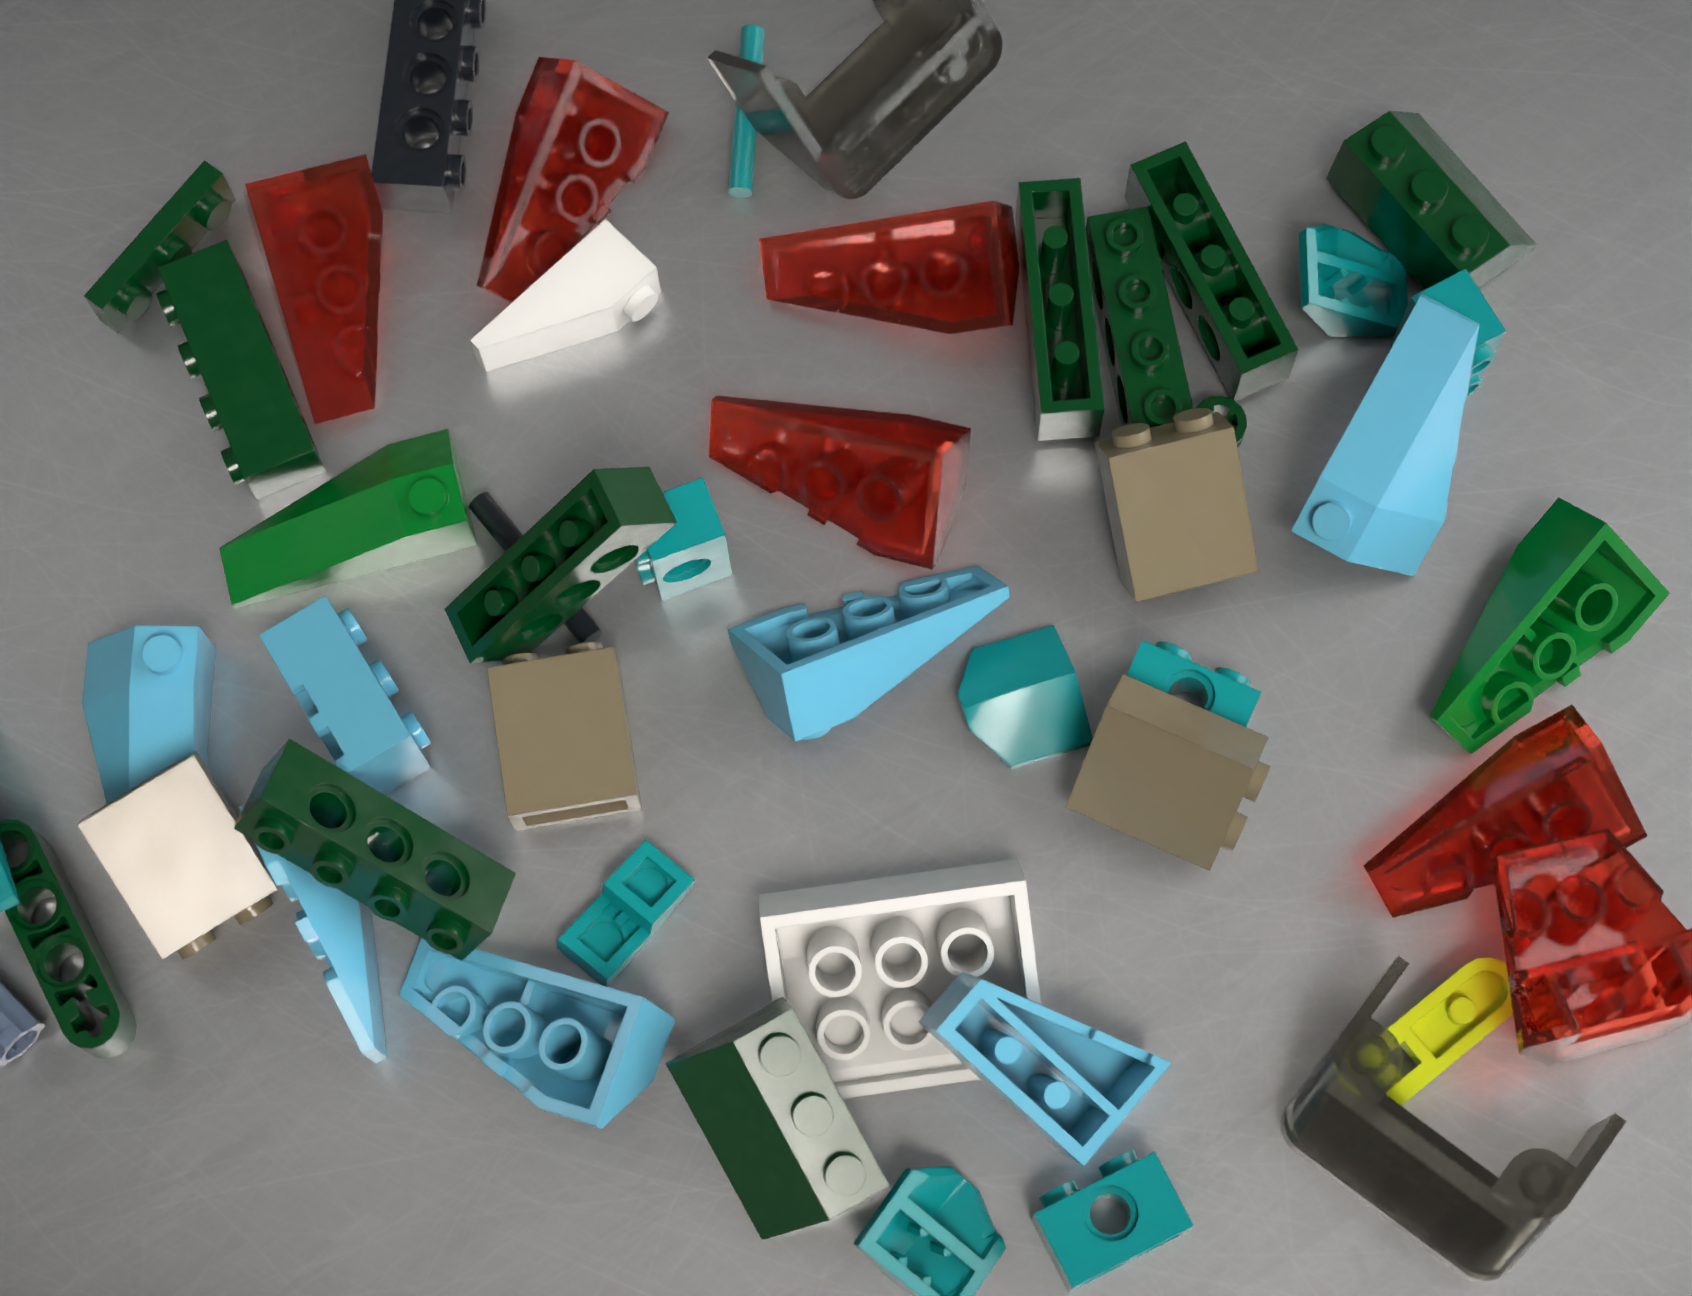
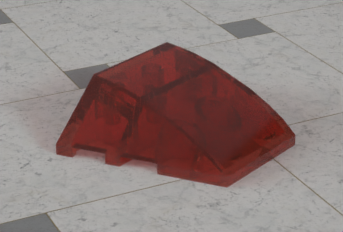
M1609 828L1498 853L1492 859L1493 883L1501 923L1518 1054L1550 1066L1659 1038L1692 1022V929H1686L1661 901L1664 893L1663 889Z

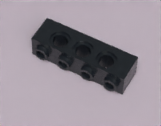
M394 0L370 179L380 209L452 213L455 191L463 192L466 182L465 155H459L461 137H470L472 132L473 106L472 101L466 100L468 82L476 83L479 76L478 46H473L475 29H483L485 25L486 0ZM438 31L449 32L440 39H427L431 34ZM432 84L443 85L441 89L434 93H420L426 86ZM421 139H437L427 148H413L414 144Z

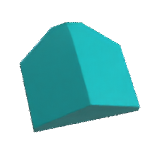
M1321 224L1316 227L1310 226L1299 233L1302 309L1329 337L1395 336L1408 305L1406 269L1391 252L1387 253L1354 232L1328 224Z
M1054 625L972 649L957 695L969 731L999 756L1000 760L1009 769H1015L1090 746L1093 737L1076 671Z
M950 1166L906 1168L853 1242L883 1275L912 1296H974L1006 1250L1001 1235L995 1231L979 1190Z

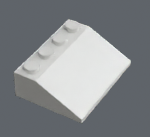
M1018 858L758 895L772 1003L783 997L794 1008L842 1099L980 1080L978 1076L918 1022L961 972L983 979L1041 1005L1027 884Z

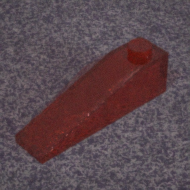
M538 57L516 111L476 286L512 303L575 247L594 224L599 225L612 212L609 205L628 182L635 183L647 168L669 112L576 60Z
M366 154L245 184L244 199L314 425L375 409L383 212Z
M988 201L759 239L767 300L953 335L1013 326L1020 265L1011 205L998 201Z
M717 395L711 400L709 457L770 494L777 491L785 494L810 509L807 516L823 525H826L829 521L859 538L856 545L873 555L933 570L939 562L966 486L971 428L910 414Z
M1571 704L1511 738L1363 866L1392 918L1468 899L1474 889L1506 881L1508 886L1513 888L1531 883V874L1563 866L1568 873L1588 869L1648 837L1603 743Z

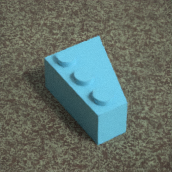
M325 595L259 634L286 683L307 714L314 731L322 739L334 759L333 763L335 766L384 795L391 793L431 768L421 750L432 743L412 711L400 717L389 698L400 691L380 659L368 665L357 646L368 639L349 608L337 614Z
M961 972L918 1021L1058 1151L1082 1166H1085L1172 1064V1062L965 972Z

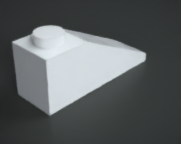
M605 219L470 340L478 364L486 372L618 332L630 320L633 322L641 320L653 309L658 301V294L661 293L657 267Z

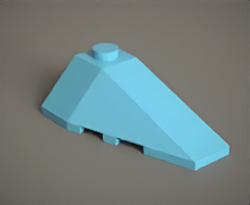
M1423 294L1420 296L1320 475L1291 532L1347 562L1411 576L1415 575L1446 520L1450 484L1458 452V439L1470 384L1480 327L1479 323Z
M977 565L905 581L899 586L898 595L864 597L863 591L842 595L843 607L807 614L804 603L782 608L727 630L730 642L768 719L796 742L801 739L819 738L827 734L831 727L855 718L1010 598L1008 585Z
M134 625L88 643L82 705L106 803L118 798L194 751H197L207 767L216 647L199 626Z
M244 805L239 807L240 811H242ZM257 846L275 885L281 884L292 902L299 900L303 910L296 913L297 920L295 924L318 960L326 959L330 968L323 971L325 982L362 1055L374 1063L387 1058V1047L372 911L366 905L340 890L321 884L312 874L280 855L269 853Z
M422 938L399 993L403 999L435 1025L481 1059V1062L522 1092L523 1096L545 1112L600 1129L606 1126L653 1082L676 1020L646 998L478 949L473 950L464 960L460 961L450 954L441 953L433 949Z

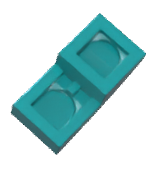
M645 840L603 883L601 895L558 938L557 949L600 985L608 987L669 918L693 887L695 879L648 840Z

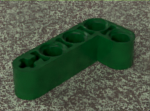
M6 819L0 821V840L6 858L11 848L22 842L29 843V853L25 861L17 867L9 868L20 903L5 910V913L62 1033L70 1043L97 1058L109 1059L122 1054L130 1047L135 1038L137 1028L135 1017L54 849L44 837L27 824L19 820ZM55 897L57 904L52 917L45 923L34 925L32 916L37 904L43 899ZM82 953L84 963L79 975L72 980L61 982L59 971L63 961L72 954ZM89 1000L94 1008L108 1016L101 1022L104 1032L99 1036L90 1033L97 1024L91 1009L82 1004V1001Z

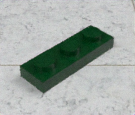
M204 160L84 295L99 320L116 333H119L129 321H134L141 317L148 309L152 301V295L163 283L157 267L192 254L193 248L208 231L218 229L228 218L236 198L222 172Z

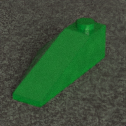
M449 429L384 446L221 546L219 550L232 607L237 609L478 546Z
M1558 497L1517 545L1429 716L1465 751L1470 754L1474 753L1530 713L1534 699L1557 682L1564 687L1572 683L1582 675L1579 666L1603 649L1612 654L1628 643L1670 592L1606 522Z

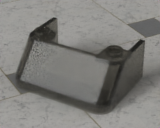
M873 0L884 22L807 97H805L802 90L793 81L773 76L766 65L714 50L707 59L752 127L829 193L846 199H857L866 195L998 64L1003 47L1002 36L982 0Z
M1397 956L1377 979L1285 1106L1280 1121L1282 1136L1294 1152L1461 1277L1476 1283L1491 1282L1509 1273L1567 1208L1627 1121L1614 1113L1592 1125L1567 1160L1547 1149H1528L1511 1159L1499 1177L1495 1176L1385 1094L1401 1070L1402 1050L1396 1037L1388 1029L1371 1018V1016L1409 965L1407 961Z

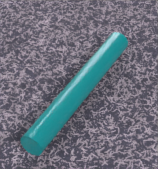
M745 25L741 28L728 193L738 198L751 196L753 188L765 35L764 28L758 25Z

